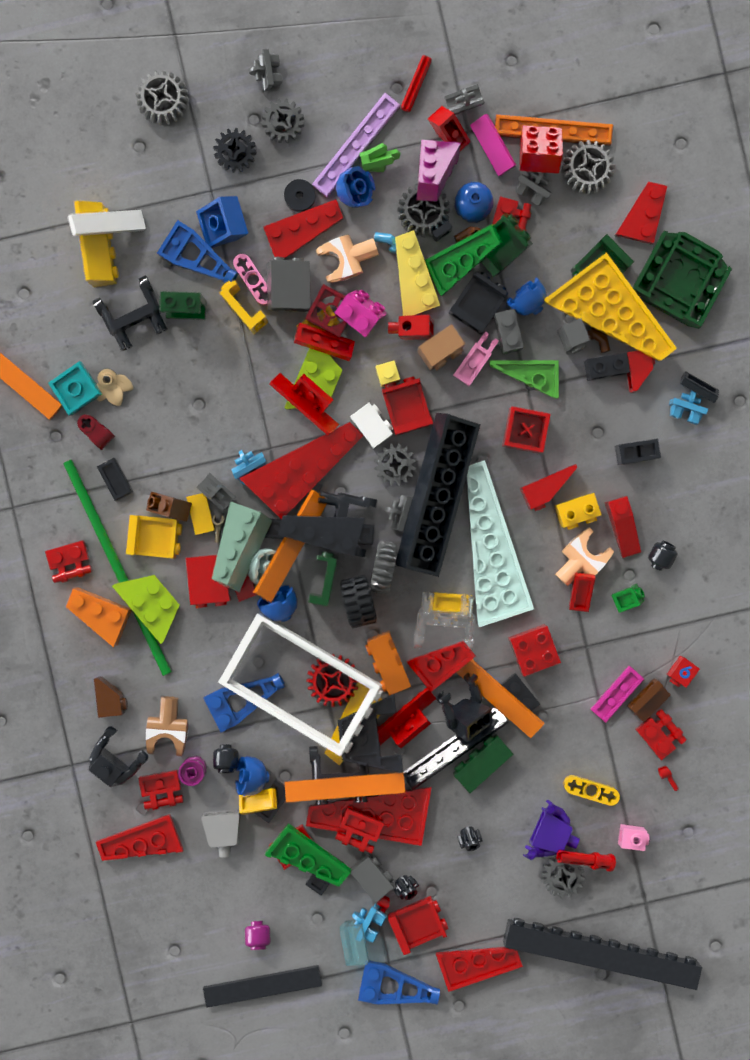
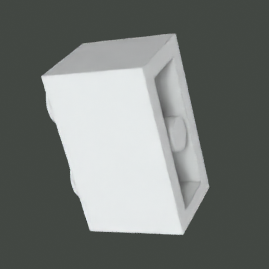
M367 403L351 415L350 418L372 448L375 449L393 435L391 432L393 428L387 420L383 422L379 416L381 412L375 404L371 406L370 403Z

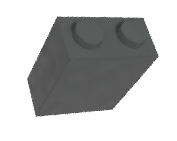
M273 257V260L267 263V311H308L310 309V261H304L303 258H292V261L284 260V257Z

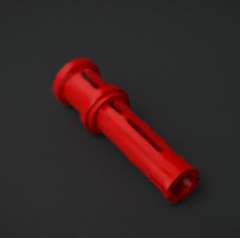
M558 850L556 855L558 863L590 866L593 870L600 868L612 872L616 866V858L613 854L602 855L599 852L586 854Z

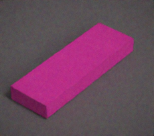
M484 114L470 124L498 176H502L516 166L488 114Z
M628 666L592 706L591 710L606 723L642 683L644 678L632 667Z

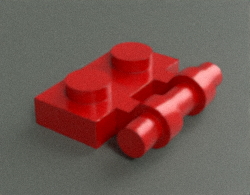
M500 196L492 224L500 220L503 214L508 213V215L512 214L514 217H519V228L526 230L527 221L532 214L530 212L532 205L524 203L523 209L519 210L517 209L519 201Z
M84 540L45 551L50 570L58 568L59 574L52 576L54 583L60 581L64 583L77 576L79 578L85 577V574L92 572L91 565L83 566L82 561L89 559ZM75 563L76 569L66 571L65 566Z
M660 709L656 713L660 718L657 722L649 717L635 730L657 757L663 760L676 749L672 741L677 739L680 744H683L687 739L684 737L680 727L677 728L671 721V716ZM663 726L669 729L671 732L669 735L666 736L661 730Z
M178 769L140 776L138 778L141 796H150V801L144 802V809L152 808L156 810L162 806L170 805L172 807L184 802L183 795L175 796L174 791L182 789ZM167 793L168 797L158 799L157 794Z
M347 808L340 825L341 828L347 831L345 834L337 832L335 839L342 841L341 844L346 846L349 844L358 848V851L363 853L366 851L372 854L374 846L368 844V841L370 839L377 842L384 822ZM352 833L363 836L362 840L351 837Z

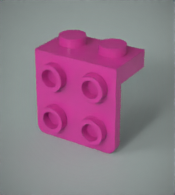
M355 290L347 294L334 313L364 337H367L377 322L387 315V312L382 304L374 303L369 299L368 293L363 290Z

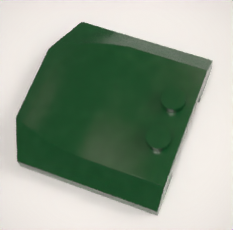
M663 231L632 288L642 301L688 327L700 329L732 268L726 265L720 251L688 233H667L668 231Z

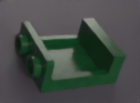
M503 214L501 219L494 224L502 243L481 261L493 277L499 275L533 244L530 241L531 236L529 233L519 228L517 225L519 222L512 214Z
M606 234L570 271L572 272V277H575L606 252L622 274L634 261Z
M160 291V311L166 312V319L206 320V299L201 292Z
M322 552V555H317V559L328 562L322 595L310 593L308 603L328 606L338 558H334L333 553Z

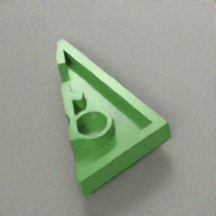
M559 360L489 361L490 367L554 399L559 398Z

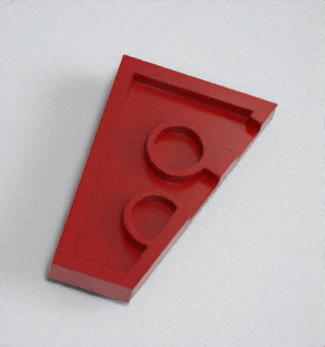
M464 641L409 659L406 662L430 692H432L476 655Z

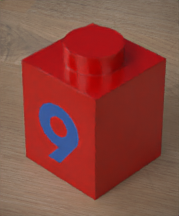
M679 656L666 675L671 677L669 681L678 688L681 685L687 688L700 668L685 657Z

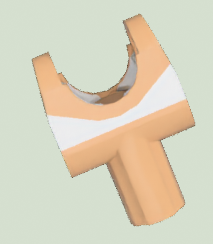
M350 235L333 239L316 249L318 256L325 254L333 255L340 261L337 270L326 276L327 283L348 280L362 274L363 270L360 262L379 255L374 239L353 245Z
M590 527L573 538L562 550V553L569 560L555 575L566 586H569L574 581L575 573L583 572L584 574L596 575L614 553V550L610 547L598 555L589 553L586 545L589 536L593 533Z

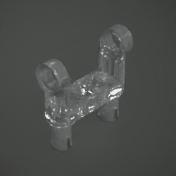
M423 592L421 609H419L417 614L413 648H422L426 625L464 628L463 641L473 652L475 616L472 613L474 597L468 595L467 603L466 595L461 596L460 612L433 610L435 594L429 592L427 600V592Z

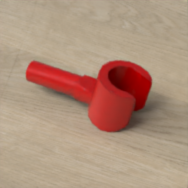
M667 766L658 768L660 778H667L674 791H677L679 788L674 782Z
M384 895L378 900L377 905L382 907L380 910L383 913L388 909L390 899Z

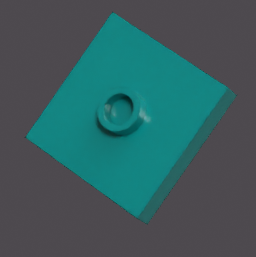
M81 361L48 382L69 416H72L102 395Z

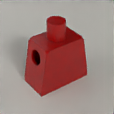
M430 315L399 316L398 322H388V334H398L402 340H429L434 336V320ZM412 325L411 329L406 331L407 327Z

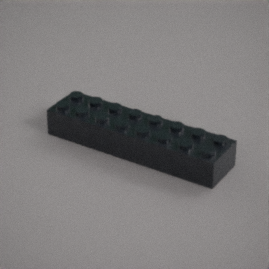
M436 413L395 561L396 566L439 577L481 424L450 414Z

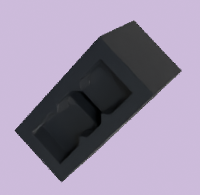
M627 352L591 358L584 362L587 381L626 375L630 372Z
M658 438L615 446L618 465L661 458Z

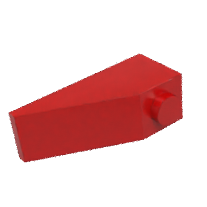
M574 464L521 487L520 490L528 509L534 508L535 511L545 508V503L553 498L578 468L577 465Z
M623 496L604 502L622 558L640 553L641 548L628 497Z

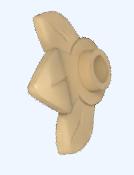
M103 369L98 374L97 386L102 395L97 400L103 401L107 398L111 404L120 406L123 401V392L133 390L131 381L125 375H117L111 369ZM104 376H109L110 382H106Z

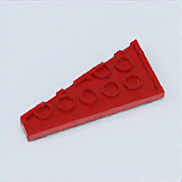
M348 422L336 428L329 436L325 434L239 479L282 520V517L286 516L364 435L351 422Z
M432 787L405 790V793L367 796L368 802H362V797H360V803H355L354 798L328 802V804L324 805L323 803L321 805H309L306 826L346 833L347 830L341 828L340 825L347 808H350L384 822L378 839L422 846Z

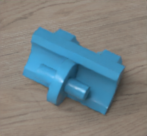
M692 390L689 395L685 393L681 395V398L687 401L674 398L673 400L670 399L669 402L671 417L681 419L685 410L690 412L687 422L695 425L699 424L702 416L707 414L708 409L693 404V402L700 404L701 399L695 397L696 393Z
M240 450L239 454L241 457L234 460L238 466L231 470L235 479H239L249 474V471L254 468L258 469L266 465V459L262 452L254 456L252 451L244 454Z
M376 903L374 907H371L367 917L365 916L367 913L365 908H362L360 913L354 912L352 915L356 920L354 923L356 928H359L360 924L363 923L356 937L359 941L365 939L373 943L379 932L370 927L372 922L382 926L387 918V915L379 910L380 906Z

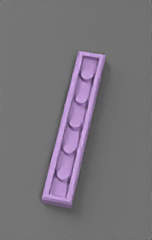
M384 93L313 182L312 186L328 198L336 188V182L340 174L353 167L360 158L359 153L364 152L400 108V104Z

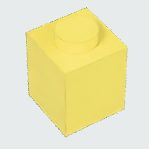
M395 360L376 366L375 369L381 387L392 382H400Z

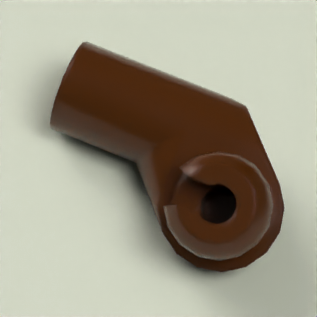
M468 227L454 235V239L458 243L481 229L478 227Z
M595 328L587 331L590 340L595 339L599 342L601 353L611 350L605 333Z

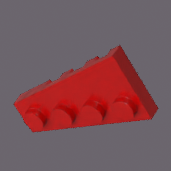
M337 199L263 226L274 257H284L285 259L297 252L305 244L313 241L318 235L326 232L343 220V215Z
M171 814L95 842L102 861L184 851Z
M505 947L436 952L448 992L523 967L518 951Z

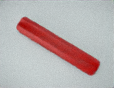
M423 55L402 102L401 109L405 112H411L430 67L432 59L428 56Z

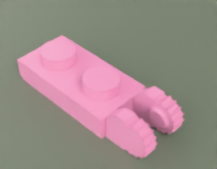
M486 331L478 343L474 344L453 375L467 386L471 385L491 356L492 350L499 342L495 338L488 350L483 348L481 345L489 335Z

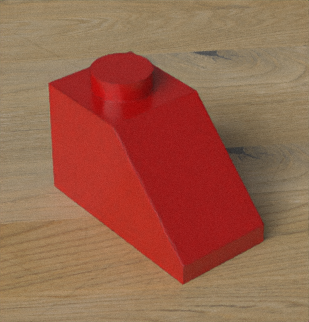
M441 106L428 118L434 131L443 141L461 143L460 151L471 142L456 115L447 108Z
M640 351L627 352L630 372L627 373L630 393H634L640 388L652 371L653 365H655L654 358Z

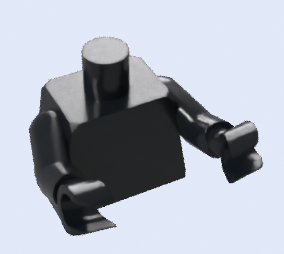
M469 673L463 678L469 684L470 699H462L453 705L449 703L451 700L450 693L443 696L444 691L436 695L437 702L443 705L442 709L446 718V726L467 742L492 724V708L481 704L482 694L475 683L478 676L473 674L470 677Z
M112 726L106 728L95 744L89 757L90 765L88 769L109 787L124 784L137 773L149 758L148 754L142 750L139 752L137 760L133 761L128 767L105 749L109 738L118 731Z

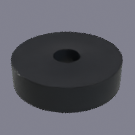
M303 179L291 181L284 190L285 203L295 212H303L310 209L315 202L313 186ZM298 193L303 194V197L301 199H298L296 197Z

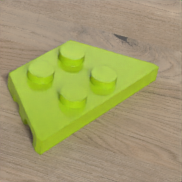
M309 348L295 383L305 374L332 398L343 370L330 355ZM287 400L285 409H297Z
M155 575L112 585V588L150 633L162 644L179 608V603Z

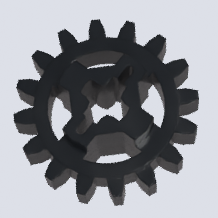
M235 128L234 132L227 129L228 134L225 135L221 132L222 138L215 139L218 146H213L214 151L217 152L214 154V157L219 159V166L224 164L226 171L231 167L232 173H235L236 168L243 172V166L249 168L248 162L255 161L252 155L257 153L255 149H252L256 146L255 142H250L252 136H246L245 130L239 133L238 128ZM240 139L243 140L248 147L242 145L240 143ZM237 145L238 150H236L233 156L232 151L234 150V147ZM222 154L229 156L230 161L226 160Z

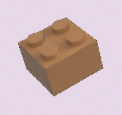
M451 324L420 345L417 352L430 371L434 368L437 371L446 365V360L450 357L454 360L460 356L465 343Z

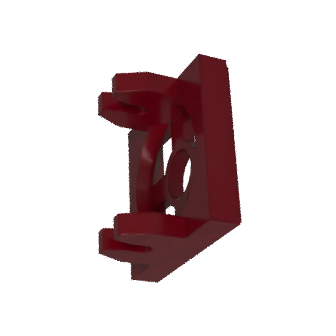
M323 284L305 320L340 338L348 323L343 320L338 325L329 326L328 323L331 319L341 318L338 315H327L326 308L330 305L338 308V304L346 296ZM326 297H335L332 303L325 304L322 302ZM318 308L324 310L325 317L322 322L317 316Z

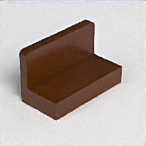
M654 678L627 707L641 721L645 722L670 697V693Z

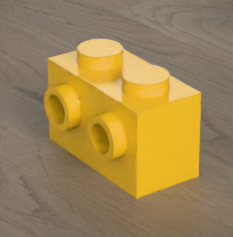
M594 493L554 505L561 528L567 527V530L579 527L578 523L583 521L586 524L597 521V517L601 516Z

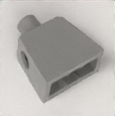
M239 809L205 812L202 815V823L208 845L211 848L218 847L219 857L231 856L230 846L237 845L239 841L241 818Z

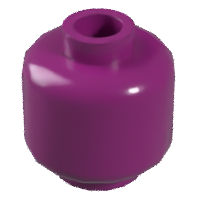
M263 921L251 922V926L245 928V945L250 947V950L266 949V946L271 942L270 927L263 925Z

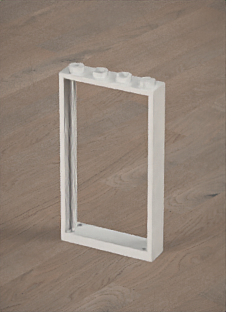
M257 613L218 683L339 756L344 754V752H349L353 745L350 741L354 735L358 736L363 728L361 725L364 718L368 719L373 710L371 708L373 701L377 702L383 693L380 690L383 686L382 684L276 621L266 618L262 613ZM263 625L370 688L340 743H337L233 680Z

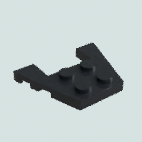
M390 695L371 705L373 710L368 719L364 718L361 725L363 728L358 736H353L350 741L353 745L348 753L344 752L341 755L342 761L404 773L402 754L381 757L377 715L397 713L395 695ZM357 712L338 720L340 741Z

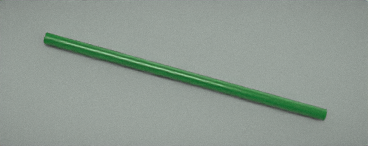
M73 460L64 462L63 465L118 582L129 581ZM134 614L162 675L171 673L172 671L158 641Z

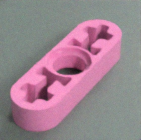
M237 255L233 261L236 271L256 301L262 306H267V301L259 299L261 297L259 291H253L264 284L261 289L266 294V282L247 255ZM239 260H247V268L249 270L253 268L254 270L248 271L246 273L242 266L238 267V265L240 264ZM250 275H257L259 277V282L256 285L248 283Z

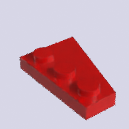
M648 181L614 236L652 245L655 240L667 186Z

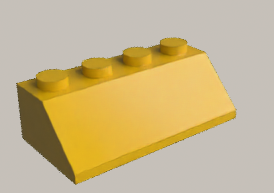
M74 201L76 214L109 212V209L102 202ZM113 233L80 235L79 239L86 281L93 287L117 284L116 278H119L117 266H114L113 259H116L115 248L111 247L110 241L113 239Z

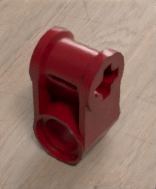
M82 415L77 421L78 428L100 450H103L115 437L109 429L90 415ZM85 420H88V421L91 420V422H90L91 427H90V428L85 427V425H86V424L84 423Z

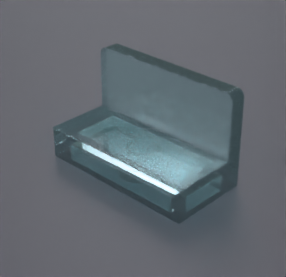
M353 920L345 921L339 929L346 966L368 964L369 957L363 925H354Z

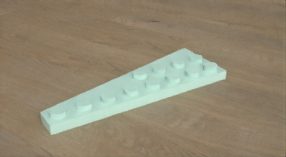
M485 460L470 465L466 477L478 627L534 609Z

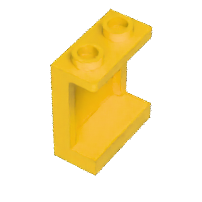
M235 280L232 282L228 281L221 287L222 291L219 293L253 334H256L268 323L266 316L261 310L251 318L233 297L241 290Z
M130 515L126 554L175 559L176 555L180 553V543H177L178 535L181 536L182 524H179L180 520Z

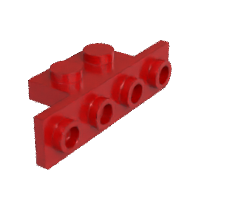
M281 373L269 383L328 436L339 426L325 412L334 399L305 374L298 379L295 385Z
M428 688L419 692L416 697L378 727L380 745L392 737L397 746L403 748L431 724L422 712L436 700V697Z

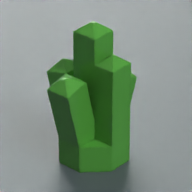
M381 143L359 154L365 172H384L386 165L393 164L394 160L400 158L401 153L397 149L387 151V146Z

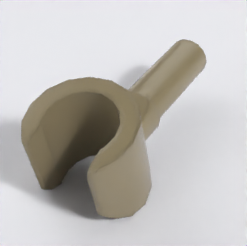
M214 515L212 521L215 525V542L219 543L221 526L225 523V519L222 516V521L216 523V515Z

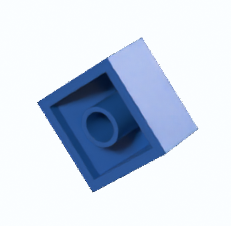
M237 196L218 197L196 211L204 240L211 248L237 241L248 234Z

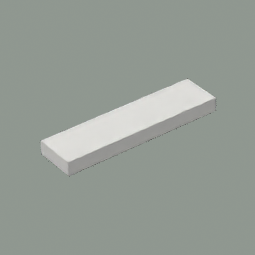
M141 210L80 213L68 216L73 236L136 232L146 229Z

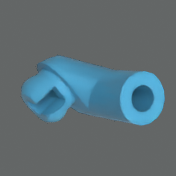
M376 232L374 241L387 243L390 245L389 251L396 254L395 237L392 234Z

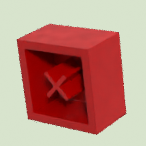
M523 125L520 138V171L559 174L563 156L562 128Z
M511 406L509 408L502 447L538 454L543 453L551 414Z
M545 624L508 637L523 676L561 663L548 626Z

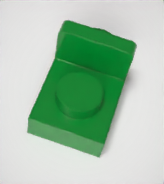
M637 583L611 595L619 613L640 606L645 598L643 589Z

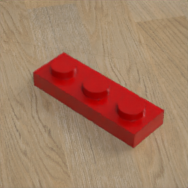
M299 323L294 343L350 361L355 341L344 337L339 338L324 330Z

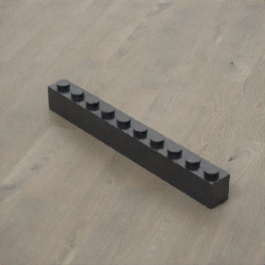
M520 918L508 919L503 939L505 948L688 989H698L702 966L693 957L685 956V958H681L672 952L663 954L654 948H647L645 950L632 943L623 945L614 939L605 941L596 935L587 937L578 931H571L569 933L556 926H552V928L544 927L543 924L538 922L529 924Z

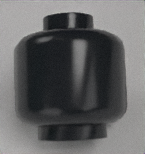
M664 540L656 542L648 556V559L652 562L651 566L659 571L670 569L678 555L675 550L676 547Z
M222 744L219 749L213 752V768L218 770V773H234V770L239 765L238 750L232 748L230 744Z

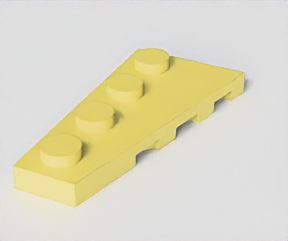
M414 230L395 237L403 316L416 315L440 306Z

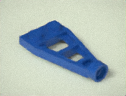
M177 220L157 252L159 256L173 265L221 280L224 283L232 282L238 276V272L232 268L230 269L193 229ZM189 242H193L200 249V255L195 261L185 259L181 255ZM206 255H209L217 262L213 270H208L200 265Z
M279 673L268 678L241 683V685L248 689L260 686L264 692L261 697L264 699H268L277 690L285 687V683ZM227 687L220 688L203 697L220 732L239 724L258 706L246 699L245 707L239 712H234L228 702V697L237 693Z
M366 960L358 1001L377 1005L402 1003H431L437 1005L440 988L432 987L387 964ZM388 976L398 982V990L395 993L384 994L381 992L380 988L384 977ZM409 983L418 988L417 994L415 996L403 995V984Z

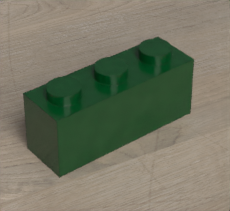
M497 734L483 741L484 745L479 750L475 748L468 755L470 757L465 762L461 761L454 767V777L469 793L474 791L514 755Z

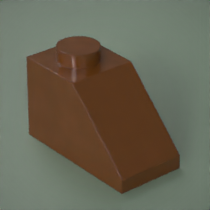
M102 676L94 678L98 718L123 715L128 708L127 699L123 697V693Z

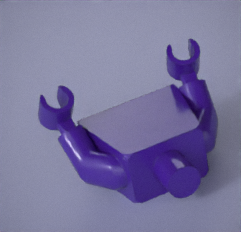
M546 800L549 806L541 808L542 813L529 840L531 846H525L529 852L523 854V856L529 860H533L535 857L554 856L558 850L564 851L566 845L576 849L579 844L580 838L571 835L573 827L570 825L568 815L562 808L554 805L549 800Z

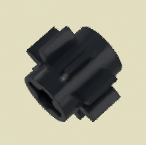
M472 826L463 828L460 831L461 835L457 836L461 849L466 848L467 851L478 849L480 847L479 842H483L479 829L474 830Z
M403 875L396 880L395 885L397 888L394 889V892L401 900L404 898L405 900H411L417 895L418 891L416 888L419 884L415 878Z

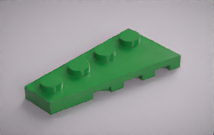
M494 224L425 260L440 296L446 294L502 243Z
M289 823L264 854L270 858L271 856L277 858L286 865L296 866L299 868L298 870L305 873L307 871L315 874L317 878L338 887L351 873V868Z

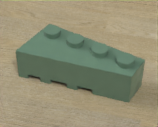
M230 502L212 579L227 588L240 591L249 572L251 560L258 552L272 522L270 518L259 511Z

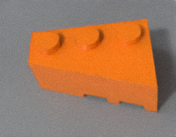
M79 587L73 588L66 605L72 613L112 647L118 645L132 611L126 606Z
M389 630L367 639L368 644L365 647L369 656L373 655L375 662L372 664L376 674L380 673L383 679L380 681V684L383 685V691H388L390 696L411 687Z

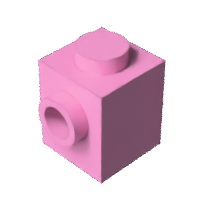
M620 824L618 844L624 849L645 851V846L649 844V834L644 827Z

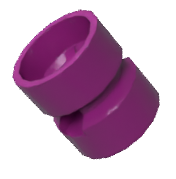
M188 757L179 768L178 776L180 781L188 786L199 784L206 775L207 764L201 757Z

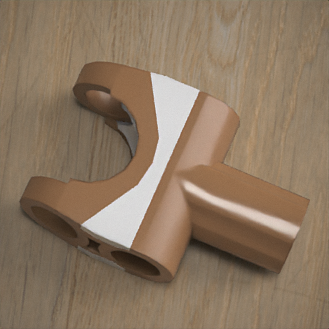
M161 697L159 717H148L146 726V748L148 754H154L155 745L158 740L166 737L175 744L176 756H183L188 735V720L177 719V697Z

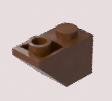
M151 492L146 510L187 522L192 503Z

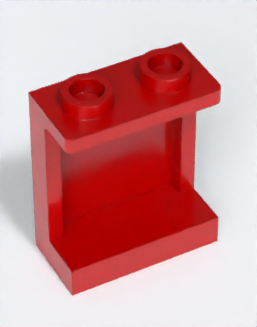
M415 376L404 379V383L396 385V382L384 385L385 389H382L395 436L433 425L420 378L415 379Z
M217 555L186 558L190 605H195L196 608L207 607V603H215V606L227 605V601H231L229 588L212 579Z
M431 896L388 914V920L403 955L411 953L412 948L437 937H447L446 930L449 929L445 918H440L438 913L441 911L437 900L433 901Z

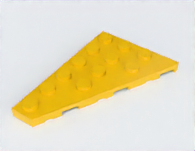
M607 252L544 299L546 304L575 319L582 318L583 323L658 361L663 360L677 349Z

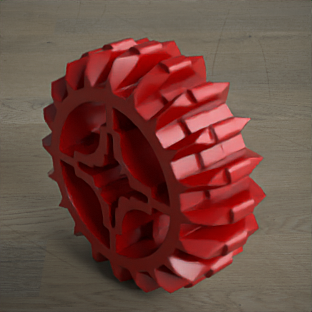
M339 655L338 659L342 660L343 656ZM318 658L316 661L319 666L311 665L315 672L308 671L307 673L313 676V678L306 680L307 683H313V685L308 686V690H315L311 696L315 697L318 694L317 702L319 703L324 699V706H327L328 701H331V707H335V701H338V705L342 706L341 699L348 703L350 700L347 695L355 696L351 690H358V686L353 685V683H358V681L349 676V686L346 687L340 680L343 672L338 669L333 673L324 671L322 668L330 664L322 662ZM347 658L344 662L348 664L350 660ZM318 674L326 681L322 691L317 684ZM337 675L336 681H339L338 684L333 683L329 686L330 680H328V677L333 678ZM333 688L343 691L342 694L337 696L327 695Z

